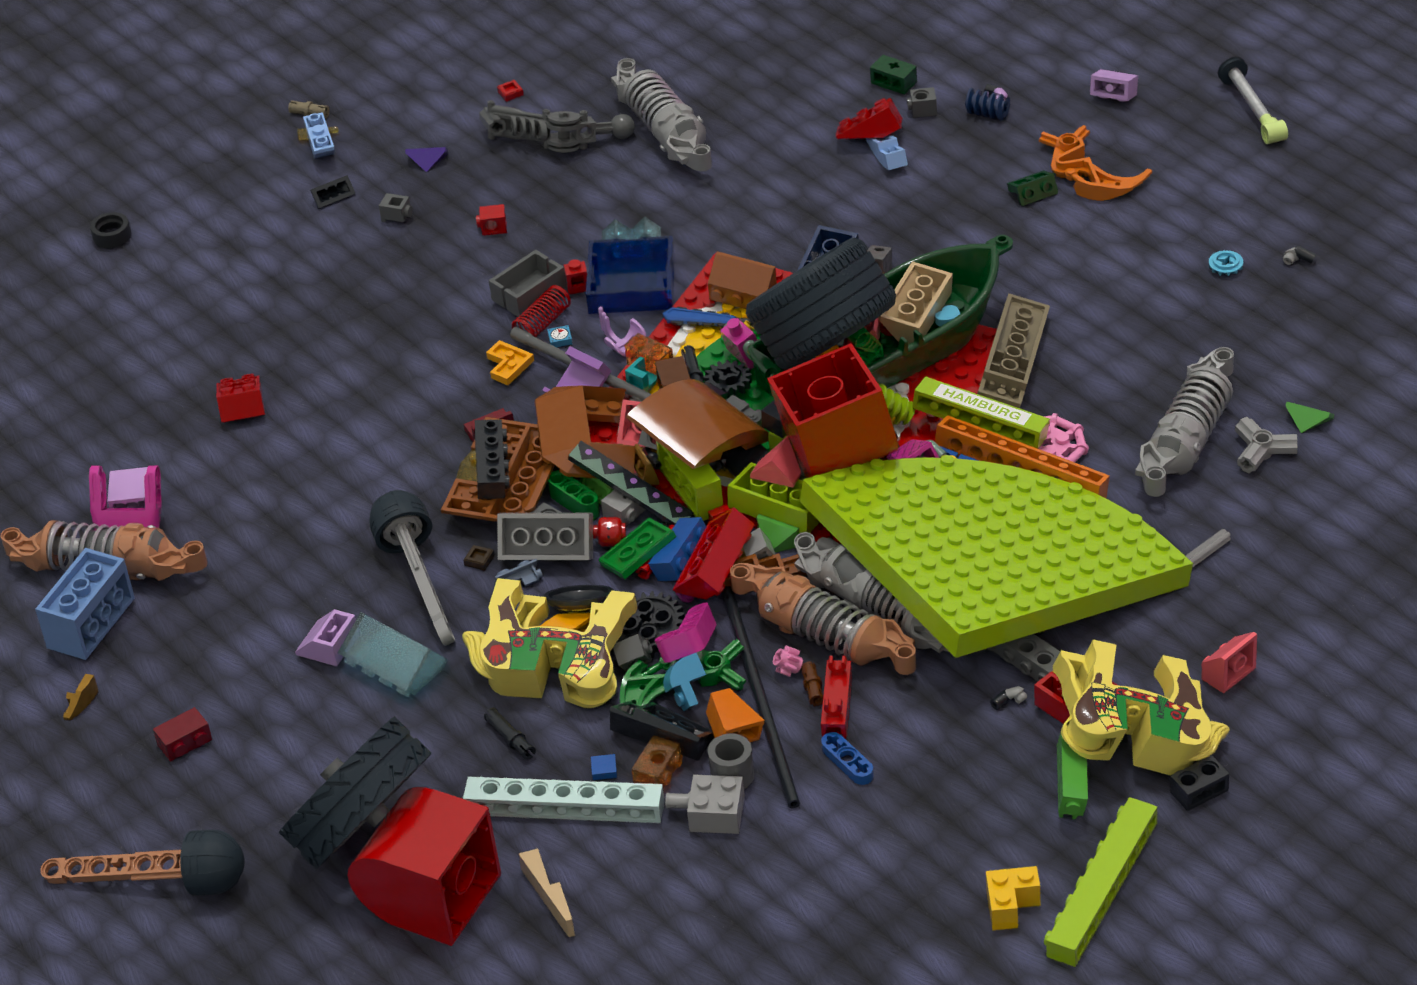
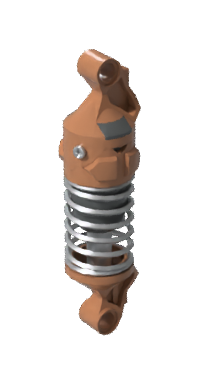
M51 520L40 532L30 538H27L15 527L3 530L0 536L10 561L23 562L27 567L36 572L46 569L58 570L60 568L66 571L72 565L74 556H79L85 548L123 558L130 580H141L147 577L156 578L160 581L173 574H185L203 570L208 564L204 546L200 541H190L181 549H177L169 541L162 529L152 525L144 527L141 523H128L126 526L121 525L119 527L117 525L109 527L104 524L99 527L95 523L91 525L81 523L78 525L75 522L68 524L64 521ZM73 526L76 527L74 532L71 529V527ZM83 527L87 528L84 533L81 529ZM78 531H79L80 538H76V535H77ZM68 555L69 561L67 566L65 567L64 563Z
M738 563L731 567L732 591L736 594H747L750 591H755L760 616L778 625L782 632L797 634L801 637L806 635L809 641L816 640L819 646L825 644L827 650L835 649L837 655L844 653L847 660L850 659V661L859 666L866 665L876 659L890 657L896 672L899 674L908 675L916 670L915 640L904 635L900 626L894 620L882 619L874 614H868L864 609L859 610L855 605H849L845 600L840 601L838 597L831 596L826 591L822 592L821 589L810 584L808 578L799 575L793 576L787 573L784 567L765 568L759 564L752 565L748 563ZM857 615V622L852 623L851 619ZM844 639V648L840 651L838 650V646ZM828 642H834V645L830 646Z

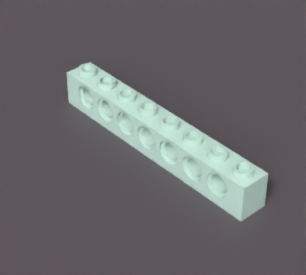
M468 777L463 796L465 800L489 807L490 816L661 823L665 801L662 784Z

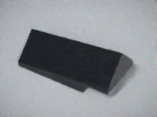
M627 701L610 708L611 731L696 761L700 759L714 738L712 729L654 702L639 706Z

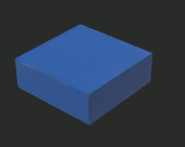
M615 754L591 757L593 780L617 778Z

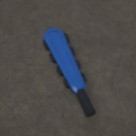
M672 307L662 313L667 323L672 325L687 324L688 326L703 325L704 327L718 326V328H723L732 318H738L743 323L745 320L749 321L748 318H739L730 315V313L704 312L701 309L690 310L686 307Z

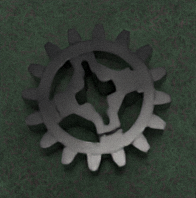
M726 360L725 364L718 361V366L710 365V370L705 371L704 383L709 382L727 392L726 399L731 395L738 397V393L745 394V389H750V383H752L750 369L745 368L744 363L738 365L736 360L733 363Z

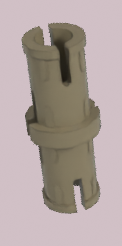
M291 100L288 106L290 113L305 116L323 112L324 118H328L330 113L329 106L317 105L311 101L298 102Z

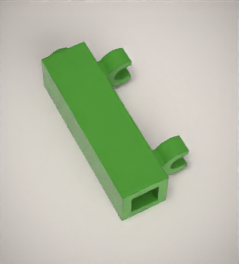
M1060 733L1057 744L1059 818H1063V814L1072 815V819H1076L1078 815H1084L1088 801L1087 759L1074 752Z

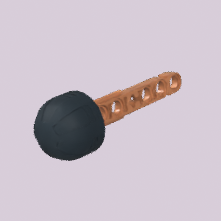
M193 830L185 835L181 850L71 857L69 859L51 858L42 864L41 874L52 884L67 883V880L78 883L182 878L186 890L192 896L217 895L235 886L243 873L245 858L241 846L228 833L220 830ZM174 860V865L170 869H163L166 861ZM151 861V865L147 870L140 871V866L143 862ZM98 864H105L102 872L94 873V868ZM82 865L79 873L71 875V870L74 866ZM59 866L58 872L55 875L48 876L50 868Z

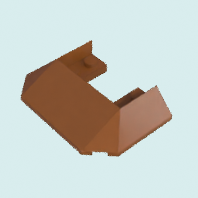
M584 385L554 387L536 398L535 410L542 460L547 464L553 463L559 467V472L565 476L596 478L568 460V455L580 441H583L634 474L635 446L591 442L588 421L620 423L622 402L626 389Z
M485 417L484 420H500V419ZM502 419V429L507 430V442H503V444H507L508 458L504 459H510L508 463L509 473H505V475H509L510 488L505 489V498L478 499L477 481L456 478L441 508V513L497 522L498 513H530L534 511L555 466L553 463L547 464L542 460L537 424ZM475 440L471 446L472 454H475Z

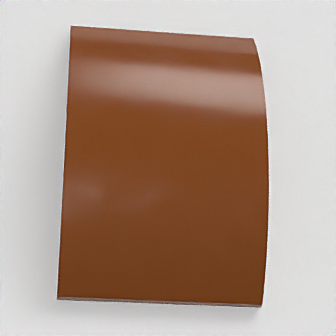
M695 379L677 381L659 389L639 403L626 416L627 419L692 469L720 460L722 453L738 446L747 450L769 441L768 431L703 382Z

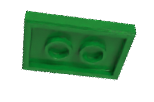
M648 518L600 557L598 561L604 568L626 579L677 536L670 528Z

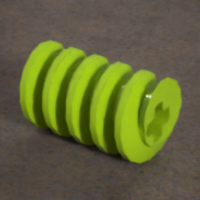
M879 384L883 391L891 420L895 417L894 424L898 425L901 421H903V425L908 424L916 410L912 408L913 402H909L907 398L901 397L899 393H894L892 389H887L885 385Z

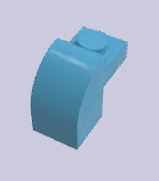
M697 652L678 660L669 667L664 676L665 693L674 690L675 701L678 706L682 707L683 711L699 704L690 683L706 675Z

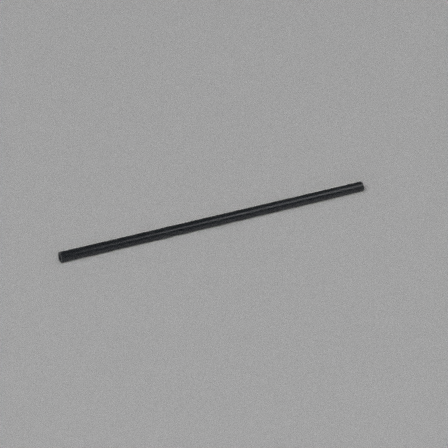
M725 586L722 596L736 640H739L741 645L744 646L741 657L759 714L764 719L763 727L789 808H797L800 805L798 794L738 604L731 586Z

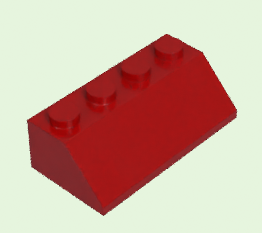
M734 507L708 522L673 591L705 600L713 595L718 596L725 588L723 583L730 576L731 567L743 553V550H741L743 545L752 536L750 532L754 523Z

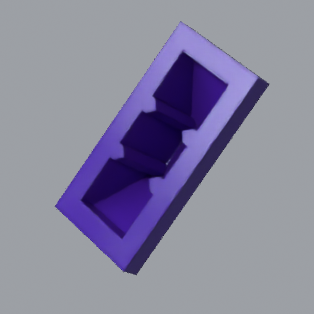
M446 147L405 149V153L427 172L448 154V149Z

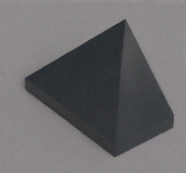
M348 175L310 190L318 209L356 194Z

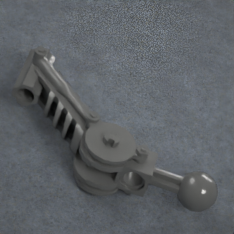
M489 100L487 107H484L479 112V119L488 129V139L493 140L495 136L510 139L541 141L545 149L548 148L552 151L563 153L573 152L579 148L582 150L587 149L588 143L596 142V135L612 134L616 138L626 139L635 130L634 120L626 114L616 115L611 122L596 123L591 116L588 117V112L585 110L580 111V113L569 111L551 113L550 110L544 109L542 114L523 112L517 108L495 105L493 100ZM583 127H587L584 133H580Z

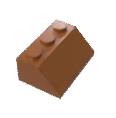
M717 251L708 280L709 300L746 309L749 302L777 284L775 266Z

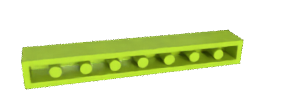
M1131 797L1128 798L1124 806H1120L1117 812V819L1115 823H1110L1105 840L1099 842L1094 859H1089L1086 873L1078 878L1076 890L1073 894L1068 895L1065 909L1057 914L1054 928L1045 935L1044 945H1046L1048 958L1076 967L1157 824V806Z

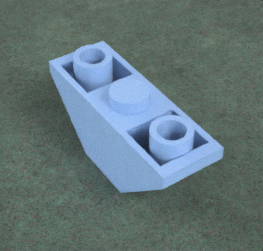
M323 112L304 116L303 119L314 159L334 154V145Z

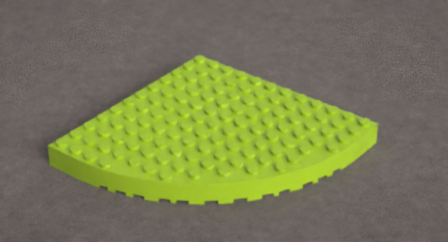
M943 455L941 458H903L884 461L873 459L869 463L854 464L852 467L814 475L803 479L800 502L955 658L1189 586L1193 562L1158 533L1155 528L1143 521L1140 515L1132 514L1112 501L1082 488V485L1077 482L1069 483L1042 473L986 461L957 459L950 455Z

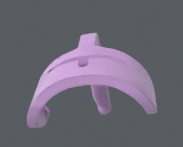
M598 308L601 328L607 336L604 338L605 344L625 357L636 353L646 340V332L641 324L632 318L627 335L620 339L611 330L609 317L606 316L603 308Z

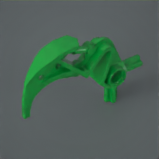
M733 640L721 652L706 650L697 652L706 673L705 676L698 680L701 687L714 686L724 681L736 691L743 689L746 679L731 670L730 664L744 650V646L741 645L739 640ZM661 657L658 663L647 668V664L638 660L624 675L620 687V704L630 701L642 706L665 692L663 684L665 674H652L661 669L667 671L669 667L680 659L664 663Z

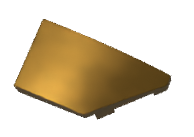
M85 674L76 689V693L67 692L66 699L69 706L63 715L64 720L74 719L95 698L99 691L94 675Z

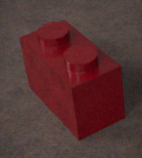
M195 707L153 728L156 743L170 762L212 740L208 722Z

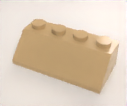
M912 261L895 288V305L878 317L879 321L898 342L901 337H904L908 344L914 341V330L920 332L922 337L928 333L935 321V314L942 310L952 293L953 273Z

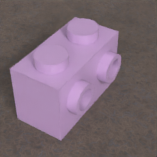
M1100 69L1091 75L1090 95L1100 98L1117 99L1122 102L1129 101L1137 95L1138 75Z

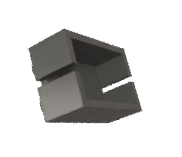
M534 250L489 280L492 301L503 308L507 307V310L517 317L542 296L550 286L558 285L563 289L567 287L564 267L552 259L549 260L547 256L537 250Z

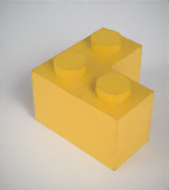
M1037 866L986 871V892L992 930L1018 928V908L1041 906Z

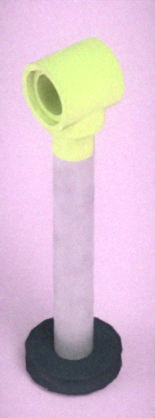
M1231 57L1225 60L1218 69V77L1223 84H1235L1262 124L1261 135L1264 143L1268 145L1287 140L1288 129L1285 121L1271 117L1245 79L1248 71L1245 61L1240 57Z

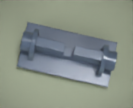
M537 559L532 561L525 560L511 570L504 569L498 572L493 586L495 587L497 578L521 580L525 587L540 581L543 574L540 569L536 570Z

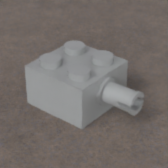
M693 775L691 791L688 794L666 793V809H687L690 832L739 834L745 798L743 777Z

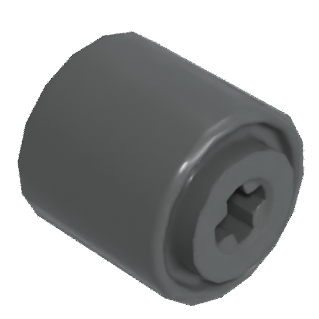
M730 733L716 737L709 744L707 750L710 775L743 777L744 789L753 782L755 776L751 743L747 738L739 734Z

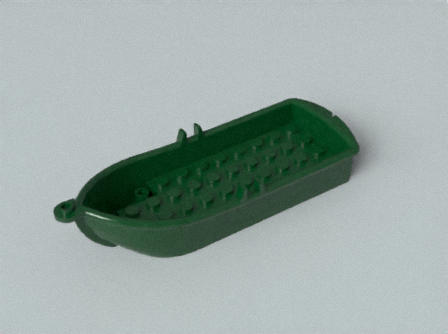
M998 235L988 240L985 244H966L935 250L908 260L884 274L890 283L889 285H892L895 290L912 261L953 273L952 293L943 307L948 305L956 306L959 309L960 315L942 326H938L934 321L928 333L923 337L920 332L914 330V341L908 344L904 337H901L898 342L894 336H887L881 332L879 342L882 344L884 357L867 366L877 383L889 388L957 352L971 340L985 313L999 269V256L1013 248V240L1009 236ZM758 339L747 347V353L754 364L756 383L773 397L767 378L786 370L781 369L775 363V357H772L767 350L768 346H765L762 340ZM844 340L837 344L839 348L843 347Z

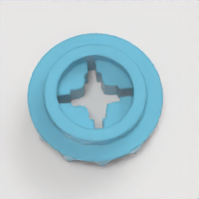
M1218 251L1209 258V268L1212 269L1213 273L1218 272L1220 276L1222 274L1229 276L1230 273L1237 274L1238 270H1242L1243 258L1233 251Z

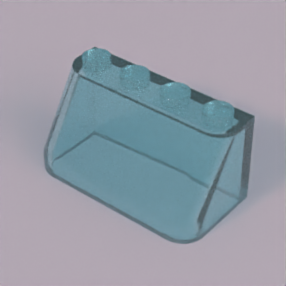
M362 612L358 615L338 651V654L345 657L343 662L354 668L357 665L362 666L361 672L372 678L375 674L380 676L378 681L390 688L392 684L398 686L396 691L409 697L410 693L416 695L445 668L449 661L433 650Z

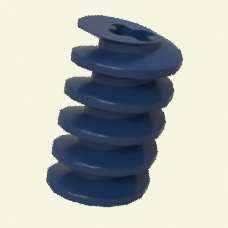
M970 88L966 96L965 106L969 114L975 113L978 116H990L992 119L1004 120L1010 109V97H1007L1004 101L1003 94H1000L997 99L996 93H992L989 97V92L985 91L982 96L980 89L974 94V88Z

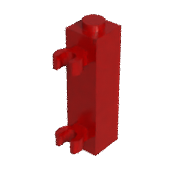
M829 656V660H827L821 716L822 737L826 733L836 732L847 740L852 667L851 661H847L846 656H842V661L833 660V656Z

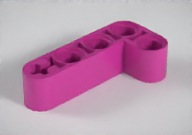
M701 603L689 609L679 629L665 633L655 639L664 663L689 656L706 647L717 625L708 603Z

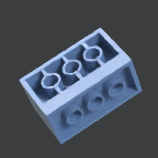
M88 548L81 552L35 609L47 649L84 660L90 656L135 599L123 558Z

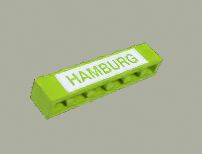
M924 377L914 392L913 409L942 419L949 415L1037 449L1047 438L1050 419L928 377Z

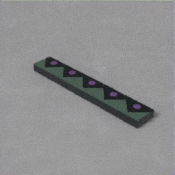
M580 441L568 455L569 461L669 525H675L679 518L693 517L694 512L583 441Z

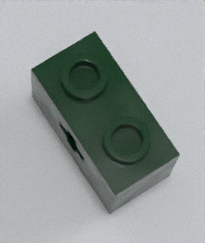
M882 55L870 66L871 84L905 95L917 83V66Z

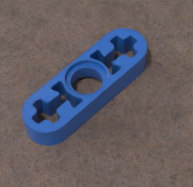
M829 732L822 737L823 753L853 782L865 785L873 780V765L842 735L836 732ZM846 755L854 757L851 761H843L841 759Z

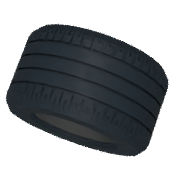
M854 237L850 238L780 281L747 304L746 316L750 323H754L752 325L758 335L760 334V339L765 346H768L767 350L772 357H775L774 361L781 369L788 370L815 358L851 336L895 305V290L892 285H889L890 283L886 276L881 274L883 271L877 262L874 263L876 260L871 252L867 251L868 247L862 240Z

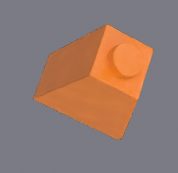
M728 688L710 694L706 715L715 738L723 734L732 733L747 738L749 742L760 739L764 719L736 693Z

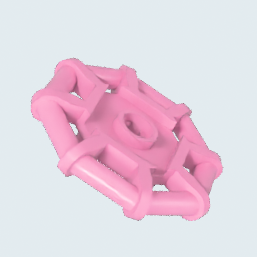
M1055 413L1051 416H1043L1050 419V426L1047 438L1039 447L1040 450L1072 462H1076L1082 455L1088 453L1089 446L1086 444L1083 434L1084 428L1081 424H1074ZM1057 426H1059V427H1061V428H1063V429H1065V430H1068V431L1064 432V431L1058 429ZM1076 439L1077 444H1070V440Z

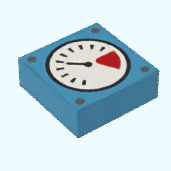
M568 325L547 329L550 345L555 347L572 345Z

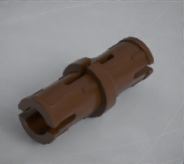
M807 661L801 667L804 677L803 687L808 693L809 703L813 704V706H820L823 704L824 696L821 689L822 680L817 674L815 663L812 664L811 661Z

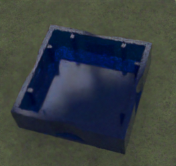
M673 236L589 240V271L586 282L588 314H599V307H602L605 313L668 310L673 307L675 266Z

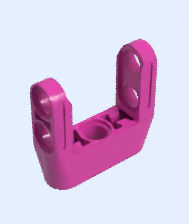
M102 466L90 467V512L93 524L95 523L99 527L104 524L109 527L113 525L119 527L121 525L126 526L128 523H141L144 527L152 525L159 528L162 510L161 473L159 466L147 467V472L144 476L145 508H107L106 474Z

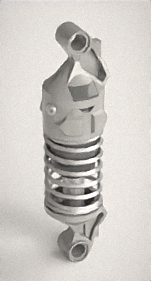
M631 58L621 59L617 65V75L611 77V82L617 90L618 100L627 104L644 125L648 127L649 131L652 132L661 144V149L667 152L669 160H678L682 165L685 164L697 171L709 170L712 167L711 149L708 145L704 144L706 130L700 116L696 117L693 114V109L682 102L657 72L653 70L636 72L635 60Z
M1217 348L1206 357H1200L1198 363L1187 366L1185 382L1181 385V389L1177 392V396L1173 399L1169 410L1166 411L1165 416L1158 422V427L1149 442L1141 445L1140 463L1135 470V475L1143 478L1144 489L1148 495L1154 497L1163 495L1166 490V474L1178 476L1186 474L1199 460V455L1208 441V437L1211 435L1212 430L1232 398L1233 388L1227 376L1233 373L1234 353L1230 348Z

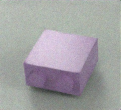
M147 467L110 471L107 500L109 508H145L144 476L147 472Z

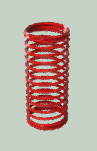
M558 285L550 286L542 296L512 322V329L517 327L516 322H518L519 328L522 329L519 323L521 322L529 333L537 337L571 305L569 294ZM551 289H557L561 291L566 296L568 300V305L566 303L565 298L559 292ZM551 291L561 296V298L565 302V306L563 305L559 297H557L555 294H552ZM552 295L560 301L561 305L558 304V302L552 297ZM547 301L555 308V310H553L552 307L548 305ZM544 304H546L548 308L552 310L553 314L544 306ZM541 306L550 314V316H548L545 313V311L542 310ZM538 309L542 311V313L547 317V319L543 317V315L538 311ZM535 312H537V313L543 318L544 321H542V320L536 315ZM532 314L541 322V324H539L536 321V319H534ZM530 318H532L534 322L537 323L538 327L535 326V324L530 320ZM526 320H528L535 327V329H533Z

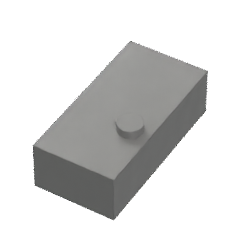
M593 513L497 514L498 560L593 559Z

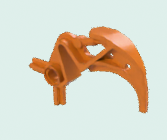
M1084 125L1079 127L1073 134L1065 133L1057 137L1042 132L1039 138V142L1055 148L1051 170L1059 178L1076 181L1073 185L1076 194L1090 200L1104 201L1124 195L1142 184L1152 174L1151 169H1146L1143 173L1134 177H1118L1108 174L1092 164L1090 157L1085 158L1083 140L1090 134V131ZM1081 175L1088 177L1090 182L1082 178Z

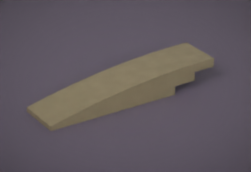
M1008 293L979 386L978 395L1020 408L1050 308L1049 305Z

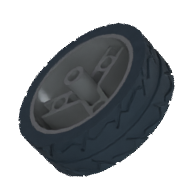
M395 716L392 717L345 763L337 757L320 774L326 782L301 806L278 833L294 849L297 847L301 851L300 855L317 870L366 821L374 828L389 813L390 809L384 803L432 753L416 737L413 738L410 735V731Z

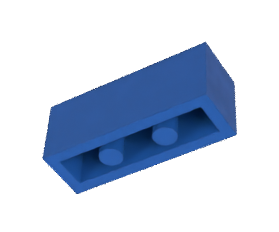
M701 517L679 518L672 528L677 537L652 557L648 565L658 581L678 580L706 528Z

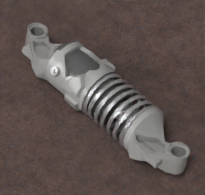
M803 532L795 537L794 544L799 559L794 563L795 567L807 574L812 585L818 588H825L844 599L849 605H855L859 610L864 609L869 614H874L882 619L887 617L891 619V616L896 613L892 620L901 626L900 628L904 635L915 640L916 648H932L939 653L943 650L948 651L842 544L819 551L814 536L811 533ZM903 615L902 620L898 623L899 617Z

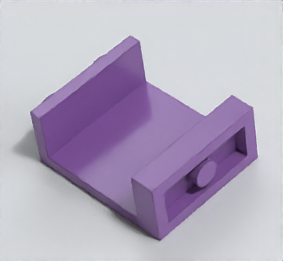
M569 346L565 354L572 362L556 387L581 385L602 387L611 370L602 361ZM547 387L543 388L545 393L551 390Z

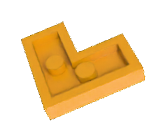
M500 340L486 352L487 359L498 363L490 371L491 379L506 385L514 381L534 362V355Z

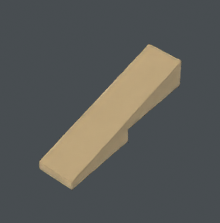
M538 848L519 853L521 870L567 936H575L572 917L561 884L558 882L550 885Z

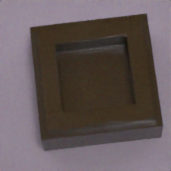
M473 545L463 560L464 566L485 571L495 556L494 550Z

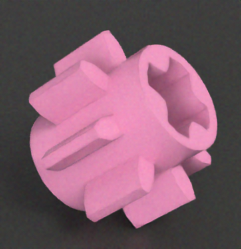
M785 646L784 650L778 649L773 657V664L777 666L775 671L788 677L791 676V673H798L803 663L802 657L798 656L800 651L789 646Z

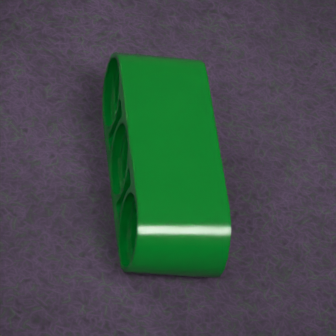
M559 470L551 473L548 479L550 497L572 513H593V521L600 516L598 496L595 492L573 477L563 475Z

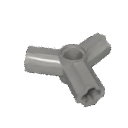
M1248 417L1240 419L1239 423L1235 425V432L1248 444L1237 460V465L1244 472L1256 471L1262 461L1270 458L1272 454H1297V434L1272 435L1270 431L1261 429Z

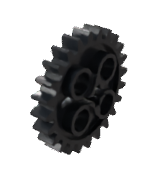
M651 591L650 595L646 596L642 592L641 598L635 596L637 611L625 623L622 634L617 642L639 634L650 642L653 650L650 655L654 658L655 652H659L655 639L665 633L679 629L685 615L682 606H679L678 600H672L671 595L664 597L663 592H660L658 596H655L654 591Z

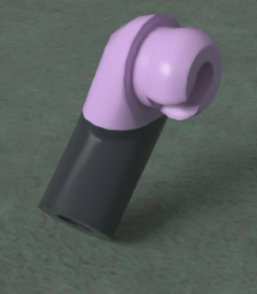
M991 84L985 86L984 92L988 91L989 95L996 93L997 99L1000 94L1004 95V101L1008 97V94L1001 87Z

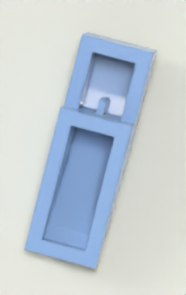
M889 134L884 138H866L872 152L887 170L908 165L905 149L898 146L896 137Z

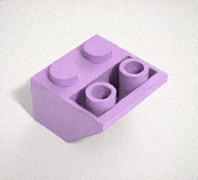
M334 609L317 620L295 651L296 655L338 666L359 635L355 615Z

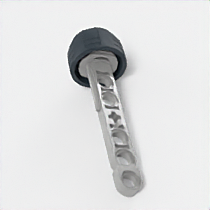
M403 490L390 491L380 496L372 505L369 517L370 530L376 545L382 551L387 553H405L437 634L443 645L447 646L455 642V638L417 548L431 534L432 521L424 503L416 495Z

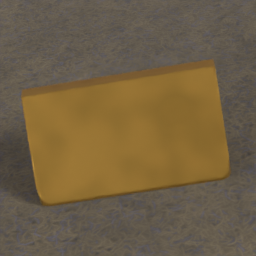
M635 444V471L642 480L650 485H659L660 482L652 464L640 446Z

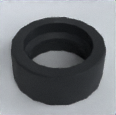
M108 212L99 215L92 221L90 226L93 241L102 248L121 246L131 237L129 220L122 213ZM109 228H119L113 232L103 233L104 230Z

